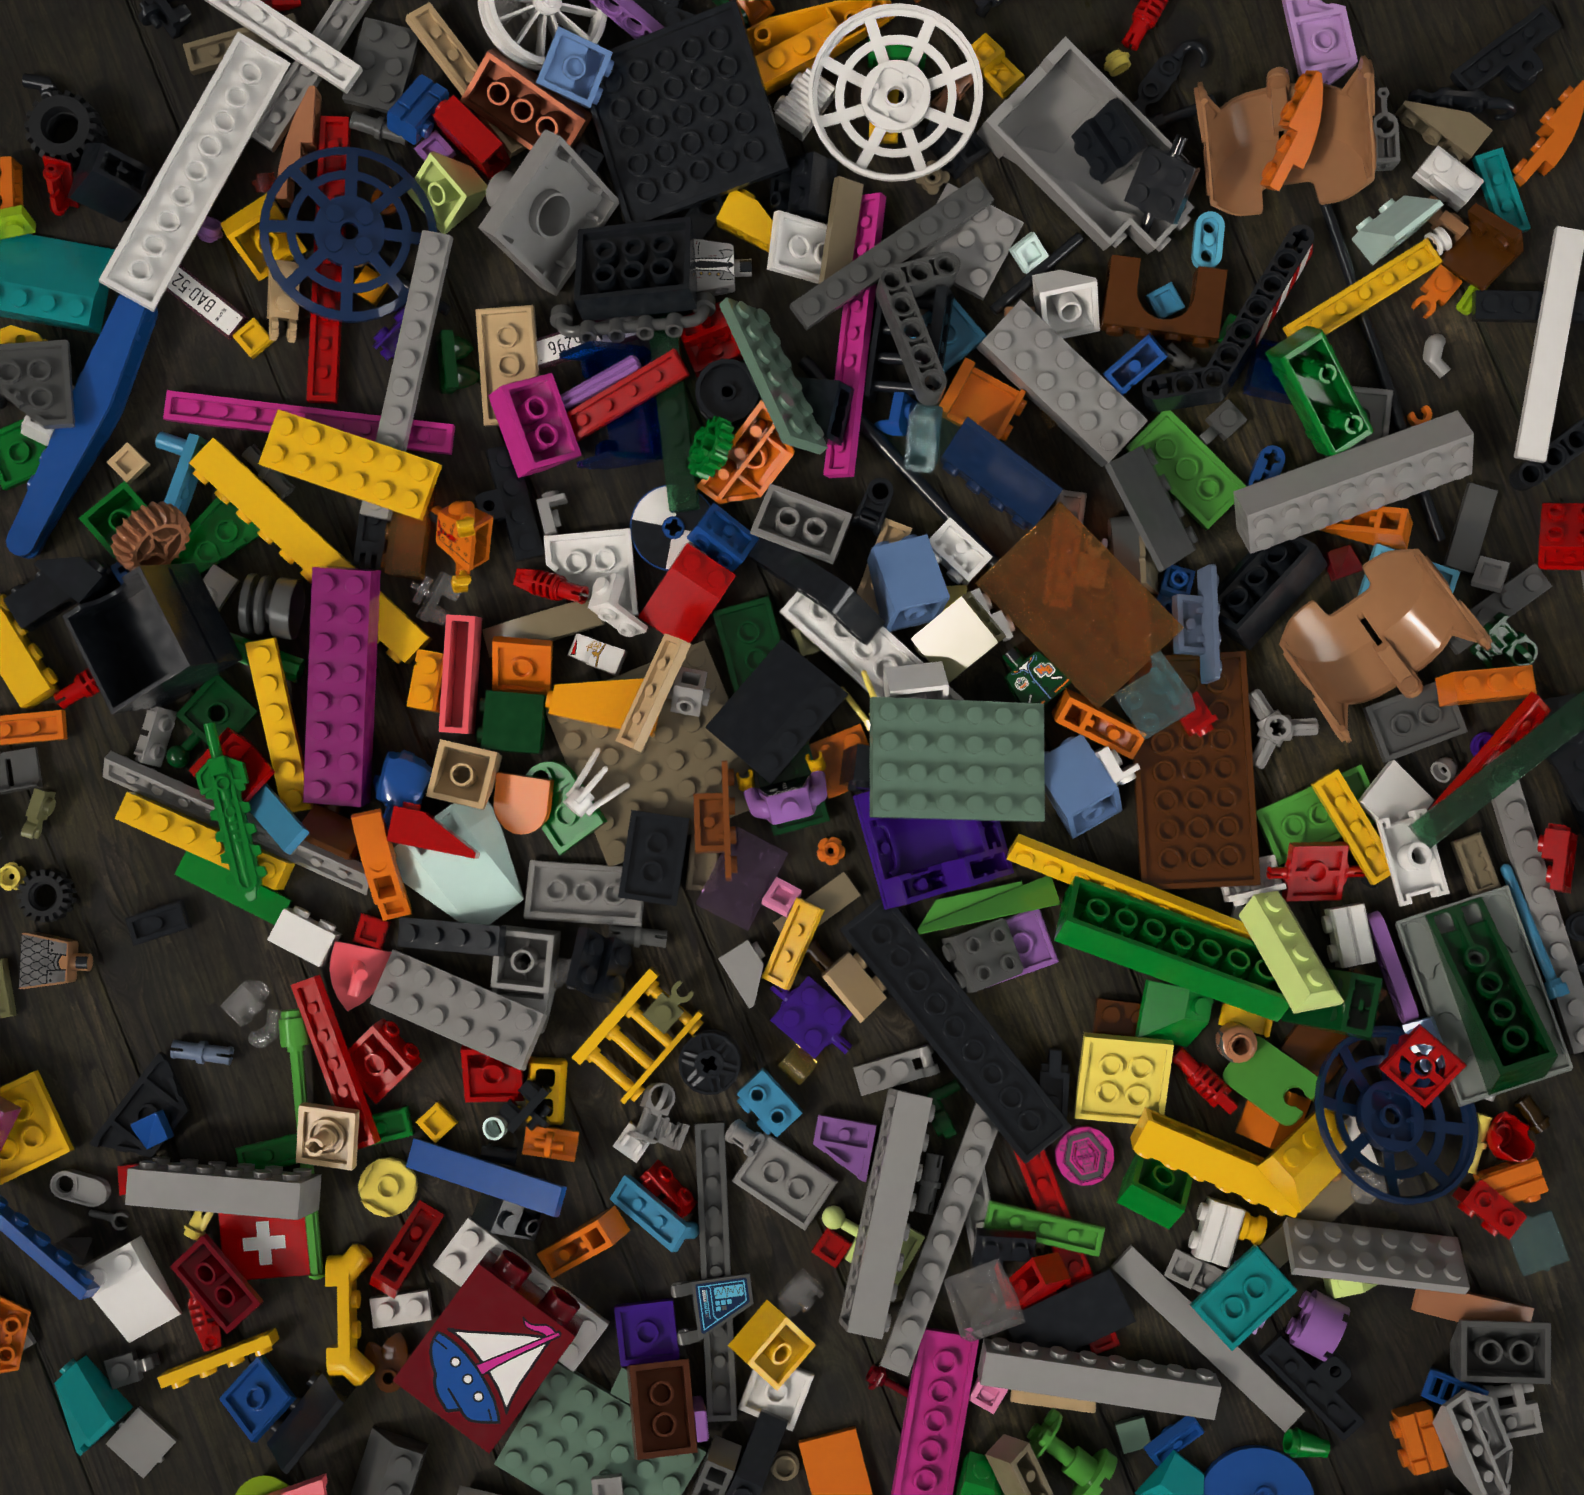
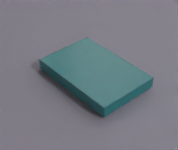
M1254 1244L1189 1305L1227 1347L1233 1351L1298 1290L1260 1248Z

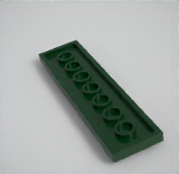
M769 596L713 611L734 692L738 690L780 641ZM809 742L772 784L811 775L812 772L805 759L809 753L811 760H813ZM757 773L760 787L771 785ZM825 801L817 805L814 814L811 816L777 825L770 823L773 836L828 822L830 819Z

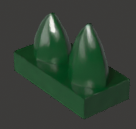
M441 330L435 337L441 394H453L456 389L467 388L480 380V373L472 367L456 364V360L467 357L474 347L464 338L453 335V330Z

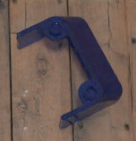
M590 340L559 353L560 359L581 361L582 373L586 380L630 355L637 356L642 367L654 361L653 354L644 346ZM660 393L607 424L609 440H604L597 444L595 456L578 461L576 464L577 468L615 469L665 459L669 452Z

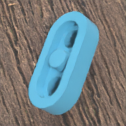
M1213 211L1201 214L1194 224L1191 260L1196 268L1198 266L1215 268L1222 259L1225 223L1222 216ZM1210 225L1213 232L1207 233L1204 230V226ZM1207 253L1210 256V261H1204L1201 258V254Z

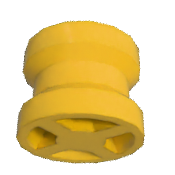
M1246 1211L1238 1240L1248 1239L1253 1244L1261 1245L1266 1234L1267 1218L1261 1215L1254 1217Z

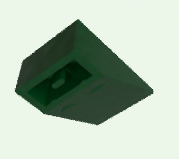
M1326 969L1344 1000L1342 1005L1295 1014L1289 1007L1282 1017V1022L1372 1041L1383 979L1353 972Z

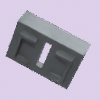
M37 747L0 753V794L43 787ZM8 759L11 760L14 786L10 785Z

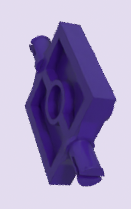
M807 976L797 988L791 991L777 986L782 991L780 992L772 985L769 990L774 992L783 1001L779 1010L770 1021L815 1059L831 1043L841 1050L844 1055L848 1050L840 1042L848 1049L853 1046L840 1035L843 1025L852 1016V1013L811 977Z

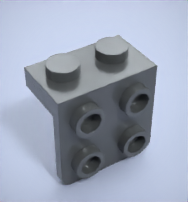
M1003 918L941 939L943 955L950 962L953 970L952 977L965 993L977 992L1023 972V965L1009 926Z

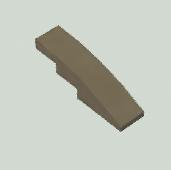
M588 598L584 604L571 602L483 629L482 632L489 658H492V641L494 636L556 641L604 625L605 623L588 608L590 598Z

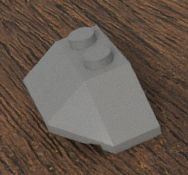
M1463 1389L1441 1405L1432 1422L1452 1471L1472 1495H1510L1511 1485L1508 1483L1512 1472L1513 1447L1493 1398Z

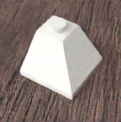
M1064 270L1032 275L1037 315L1062 339L1100 331L1096 278Z

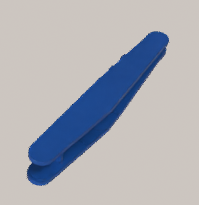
M121 294L118 296L73 389L75 427L54 430L47 448L40 456V464L36 473L30 477L27 483L28 491L6 538L7 548L14 555L32 559L41 553L48 537L110 438L123 414L158 317L157 307L152 312Z

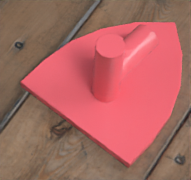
M334 941L329 968L331 984L338 1000L347 1012L364 1003L374 994L391 951Z

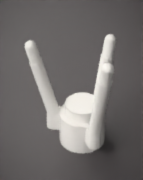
M600 748L595 749L573 787L566 793L567 799L564 801V804L580 818L585 813L591 816L597 808L630 787V784L626 782L592 803L595 797L590 791L608 771V767L604 766L585 788L583 786L580 788L601 752Z

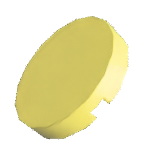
M395 1157L379 1158L369 1164L361 1174L358 1183V1191L365 1208L373 1214L382 1217L398 1215L407 1210L415 1200L418 1191L417 1176L413 1169L407 1168L405 1161Z

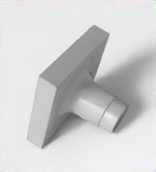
M545 129L515 174L510 171H500L492 177L486 190V199L491 209L478 228L538 286L557 296L576 268L578 229L604 226L618 206L619 200L561 136Z

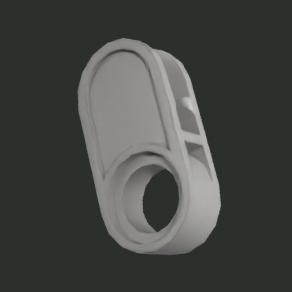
M65 1169L57 1172L50 1181L51 1192L56 1197L88 1207H96L105 1203L111 1195V1186L106 1179L74 1169ZM62 1176H68L73 1180V1188L70 1192H65L60 1188L59 1181Z

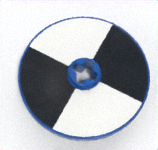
M663 485L646 493L636 504L630 519L631 539L637 553L651 566L668 571L686 543L695 547L687 539V536L698 524L710 507V504L700 493L683 485ZM672 520L677 521V526L681 527V532L677 531L674 536L669 535L670 531L665 529V525L671 524Z

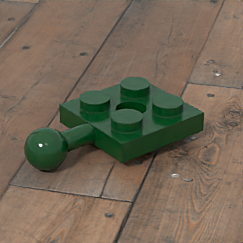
M220 674L206 681L176 714L193 732L182 745H174L168 750L166 755L168 763L175 768H182L189 763L191 758L190 752L201 740L208 744L204 724L215 722L218 736L227 727L241 734L260 711ZM221 705L225 709V716L221 721L216 722L212 719L211 711L215 706Z

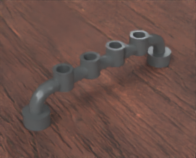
M708 292L698 293L697 309L693 310L695 314L691 316H682L674 312L668 314L666 318L654 319L649 315H642L636 321H624L622 318L616 317L612 318L609 323L596 324L592 320H585L578 326H572L573 310L569 306L561 304L552 308L550 323L561 335L573 338L579 337L580 342L585 345L594 344L597 336L608 335L609 340L619 343L625 339V333L635 332L640 339L650 340L654 336V331L665 330L669 337L677 338L682 335L683 328L698 326L715 313L716 298Z

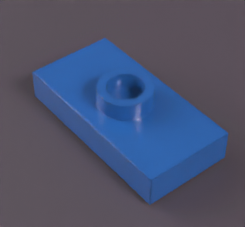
M1185 1416L1176 1424L1165 1427L1158 1437L1143 1448L1156 1466H1159L1173 1450L1179 1452L1203 1435L1205 1431L1195 1417Z

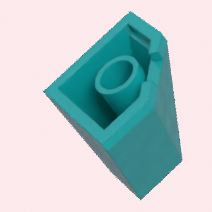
M84 1356L79 1361H76L74 1358L71 1359L59 1370L62 1376L54 1383L75 1450L79 1456L91 1448L133 1408L117 1388L112 1390L110 1381L87 1356Z

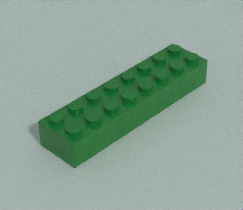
M1077 876L1074 877L1065 892L1054 941L1278 1022L1290 1007L1252 940Z

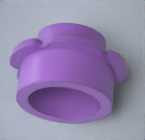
M207 216L197 233L199 239L212 243L222 238L221 222Z

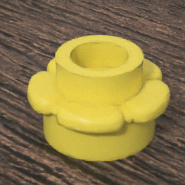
M1121 50L1111 52L1105 58L1104 70L1108 71L1112 77L1124 73L1131 66L1130 54L1128 52H1121Z
M15 862L6 863L0 868V886L7 891L12 889L19 890L17 889L19 884H24L25 881L22 879L27 876L25 869L22 866H18ZM11 874L15 876L13 880L10 879Z

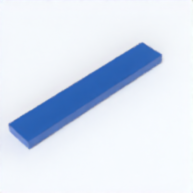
M419 1138L413 1139L406 1164L407 1168L553 1217H559L567 1189L565 1186Z

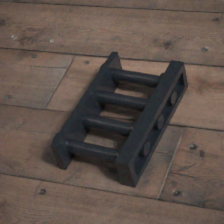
M936 286V293L931 298L917 297L915 300L919 309H930L932 313L931 323H928L926 328L943 368L954 294L948 286ZM875 293L874 307L876 315L864 387V397L870 403H876L878 392H905L906 394L915 395L910 382L880 380L882 363L903 365L899 353L884 352L886 335L892 334ZM906 334L908 337H915L912 334ZM916 359L918 363L926 364L925 361ZM926 385L930 390H937L932 385ZM938 404L934 406L924 405L927 408H938Z

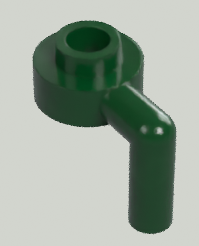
M957 1079L927 1094V1097L933 1098L932 1104L935 1105V1119L931 1123L937 1135L941 1136L944 1134L946 1139L956 1135L957 1132L941 1099L961 1090Z

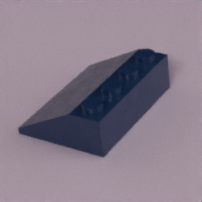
M969 417L965 419L940 460L944 464L942 468L953 477L959 475L966 481L965 486L977 495L980 493L984 494L990 499L988 503L994 509L1001 513L1005 510L1013 517L1011 519L1012 522L1023 530L1028 528L1032 531L1063 490Z

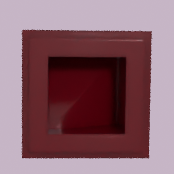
M1351 545L1322 554L1328 563L1326 568L1331 582L1363 571L1362 565Z

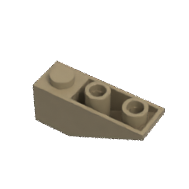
M1406 100L1395 113L1403 125L1408 128H1414L1422 135L1425 142L1432 146L1439 145L1463 165L1475 154L1493 131L1470 112Z

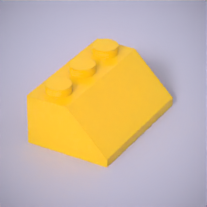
M1324 1109L1329 1133L1335 1147L1341 1154L1346 1149V1146L1338 1132L1334 1112ZM1315 1111L1257 1166L1260 1172L1298 1213L1341 1172L1321 1137Z

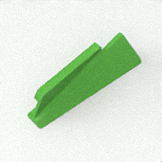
M1048 876L1024 885L1022 881L936 899L922 923L918 926L917 933L923 934L1060 905V900L1053 879Z

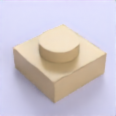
M128 442L107 461L128 484H131L151 465Z

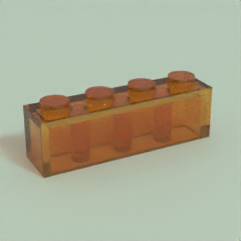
M437 482L423 521L393 511L391 523L387 522L385 528V539L388 540L387 551H383L381 558V567L385 568V574L391 577L424 581L432 521L429 520L428 516L434 507Z

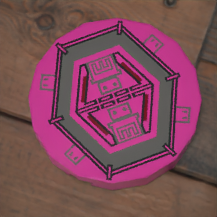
M1076 1126L1062 1135L1055 1149V1160L1061 1174L1070 1182L1081 1186L1094 1185L1104 1180L1111 1172L1114 1163V1148L1109 1138L1100 1130L1090 1126Z

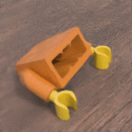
M455 501L445 508L437 505L431 509L428 518L437 525V545L451 556L456 563V575L452 576L451 580L452 590L454 593L468 592V585L471 582L470 571L489 560L493 516L475 508L474 503L471 501Z

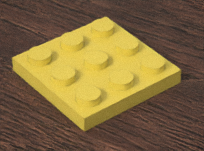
M1084 1032L1074 1118L1137 1124L1145 1107L1164 1115L1174 1049L1173 1040Z

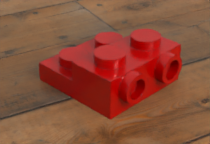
M1548 823V828H1545V834H1540L1537 847L1538 852H1542L1541 858L1553 862V866L1548 865L1546 883H1550L1551 890L1571 894L1578 835L1572 833L1571 828L1566 825Z
M384 1018L372 1025L348 1049L361 1087L375 1104L381 1101L422 1062L419 1058L418 1048L412 1043H406L399 1036L400 1030L398 1026L392 1021H386Z
M462 1045L461 1062L465 1103L508 1102L510 1098L514 1101H524L525 1097L518 1092V1089L524 1084L523 1070H519Z

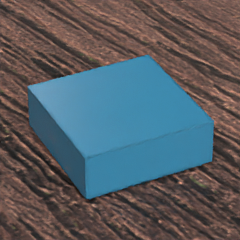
M1172 282L1145 296L1154 316L1159 319H1166L1185 308Z

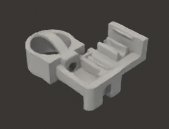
M656 1082L646 1087L640 1104L644 1108L636 1130L629 1131V1134L636 1139H641L645 1143L656 1144L658 1142L673 1150L680 1151L690 1126L677 1122V1125L669 1122V1117H662L668 1116L670 1109L675 1103V1092L670 1085ZM661 1086L663 1087L661 1097L657 1105L654 1106L651 1101L652 1092L656 1087Z

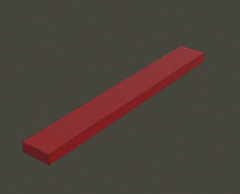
M1045 1149L1026 1164L1023 1163L1014 1151L1036 1210L1071 1218ZM1050 1246L1053 1253H1059L1071 1277L1065 1284L1066 1286L1093 1274L1086 1254ZM1113 1332L1090 1343L1089 1347L1091 1352L1097 1355L1121 1344L1116 1332Z

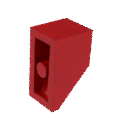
M1055 1252L1032 1257L1000 1286L1013 1312H1016L1055 1293L1071 1277L1059 1253Z

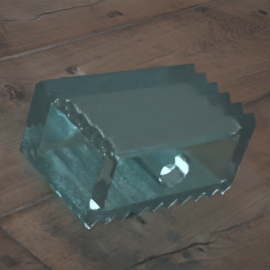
M918 403L908 415V436L906 437L907 442L905 444L907 447L905 448L906 453L904 455L906 458L903 466L906 470L932 473L938 461L942 407L926 406Z

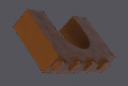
M1112 254L1107 266L1100 330L1106 331V334L1110 336H1123L1124 333L1133 334L1139 340H1142L1147 334L1151 333L1155 338L1164 339L1165 343L1170 344L1173 342L1174 344H1180L1181 341L1192 342V346L1198 348H1208L1210 345L1215 344L1219 339L1228 270L1198 266L1193 274L1188 310L1183 315L1174 319H1159L1147 313L1138 299L1137 285L1141 258Z

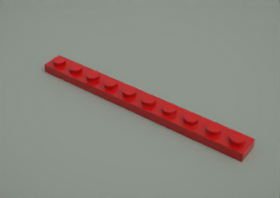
M320 116L319 150L332 147H350L351 129L349 128V117ZM332 155L318 159L317 177L329 172L346 170V155ZM345 179L331 181L318 188L331 200L332 198L345 195ZM316 204L315 217H316V214L318 213V211H319V209H320V207H319L317 204ZM346 225L343 226L342 229H341V234H342V236L345 237V238H346ZM314 240V252H316L318 248ZM327 259L315 269L328 279L336 282H341L342 267L331 263ZM312 280L311 300L327 308L340 310L341 292L325 288ZM312 313L310 316L306 401L309 403L338 404L342 322L328 320Z

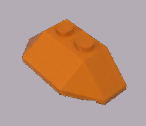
M762 399L735 434L726 464L720 470L716 469L714 477L709 476L708 480L701 479L696 486L718 504L762 497L769 488L770 483L772 484L795 454L794 446L782 443Z

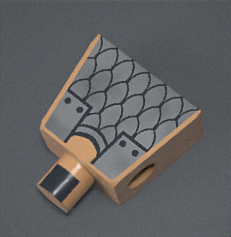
M40 932L22 933L19 989L76 982L77 971H91L93 956L92 954L78 953L79 943L77 940Z

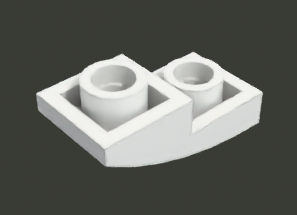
M980 588L970 591L1007 636L1003 641L1011 640L1015 627L1010 616H1004L1002 610L991 614L989 610L993 609L988 594H982Z

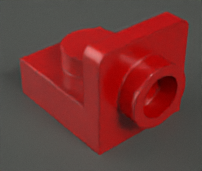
M1197 691L1171 707L1189 737L1196 733L1199 737H1202L1215 729L1212 723L1218 720L1215 714L1212 715Z

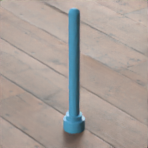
M1503 864L1500 867V872L1505 884L1510 888L1523 928L1546 981L1543 984L1548 998L1552 1000L1570 993L1566 982H1562L1561 977L1557 978L1514 871L1511 865Z

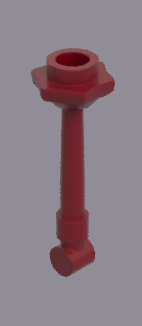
M873 1364L870 1367L865 1379L869 1382V1390L886 1385L908 1398L909 1389L887 1378L885 1367L880 1366V1364L878 1366Z

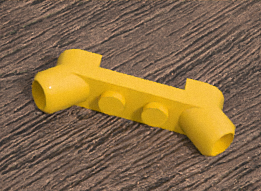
M352 1244L343 1255H329L325 1265V1287L337 1286L338 1344H333L326 1348L327 1373L329 1376H344L353 1386H361L375 1371V1366L357 1348V1339L361 1337V1322L357 1320V1308H360L361 1293L360 1290H357V1278L373 1261L372 1253L362 1244Z

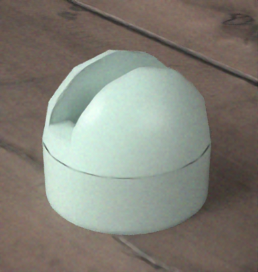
M493 1115L484 1121L483 1133L490 1140H498L507 1133L508 1129L506 1127L508 1122L500 1115ZM496 1121L498 1122V1124H499V1126H500V1129H501V1131H502L501 1133H500V1130H499V1127H498Z

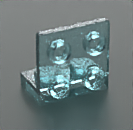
M1161 651L1150 656L1153 668L1150 669L1149 673L1114 694L1115 699L1144 739H1148L1196 710L1192 693Z

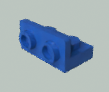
M713 503L707 509L698 524L687 536V539L697 549L706 553L731 572L744 562L759 539L757 536L750 534L746 527L716 503Z

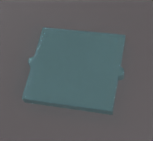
M1550 1210L1532 1217L1526 1215V1220L1509 1240L1524 1277L1541 1270L1549 1271L1550 1267L1570 1260L1555 1218Z

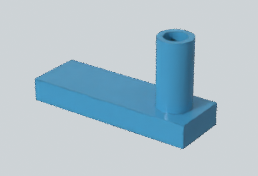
M162 431L156 437V447L181 456L164 502L176 506L186 516L198 483V479L192 474L196 469L189 462L209 441L192 433H189L187 439Z
M631 1175L623 1176L610 1197L614 1204L670 1252H678L685 1239H695L699 1235V1226L696 1222L683 1220Z

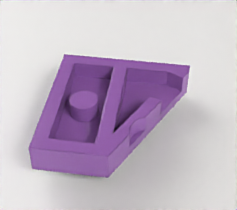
M818 1114L813 1145L856 1175L859 1180L866 1182L876 1124Z

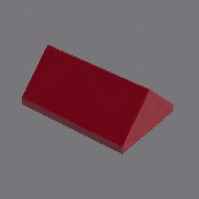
M207 1233L202 1235L170 1266L226 1334L231 1332L264 1303V1300Z

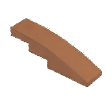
M315 86L308 87L295 112L285 139L278 176L289 165L308 155V152L319 150L322 96ZM306 164L300 170L307 176ZM291 177L284 182L275 197L282 208H290L294 201L295 181Z
M1422 1289L1415 1290L1411 1310L1455 1322H1458L1459 1319L1531 1322L1534 1308L1528 1305L1503 1301L1493 1296L1472 1293L1470 1291L1465 1295Z

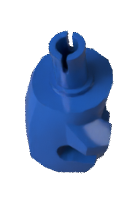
M406 750L388 752L383 763L381 775H375L373 779L376 799L385 803L384 806L387 807L383 817L388 831L394 806L402 807L403 801L422 805V799L428 788L433 769L425 760Z

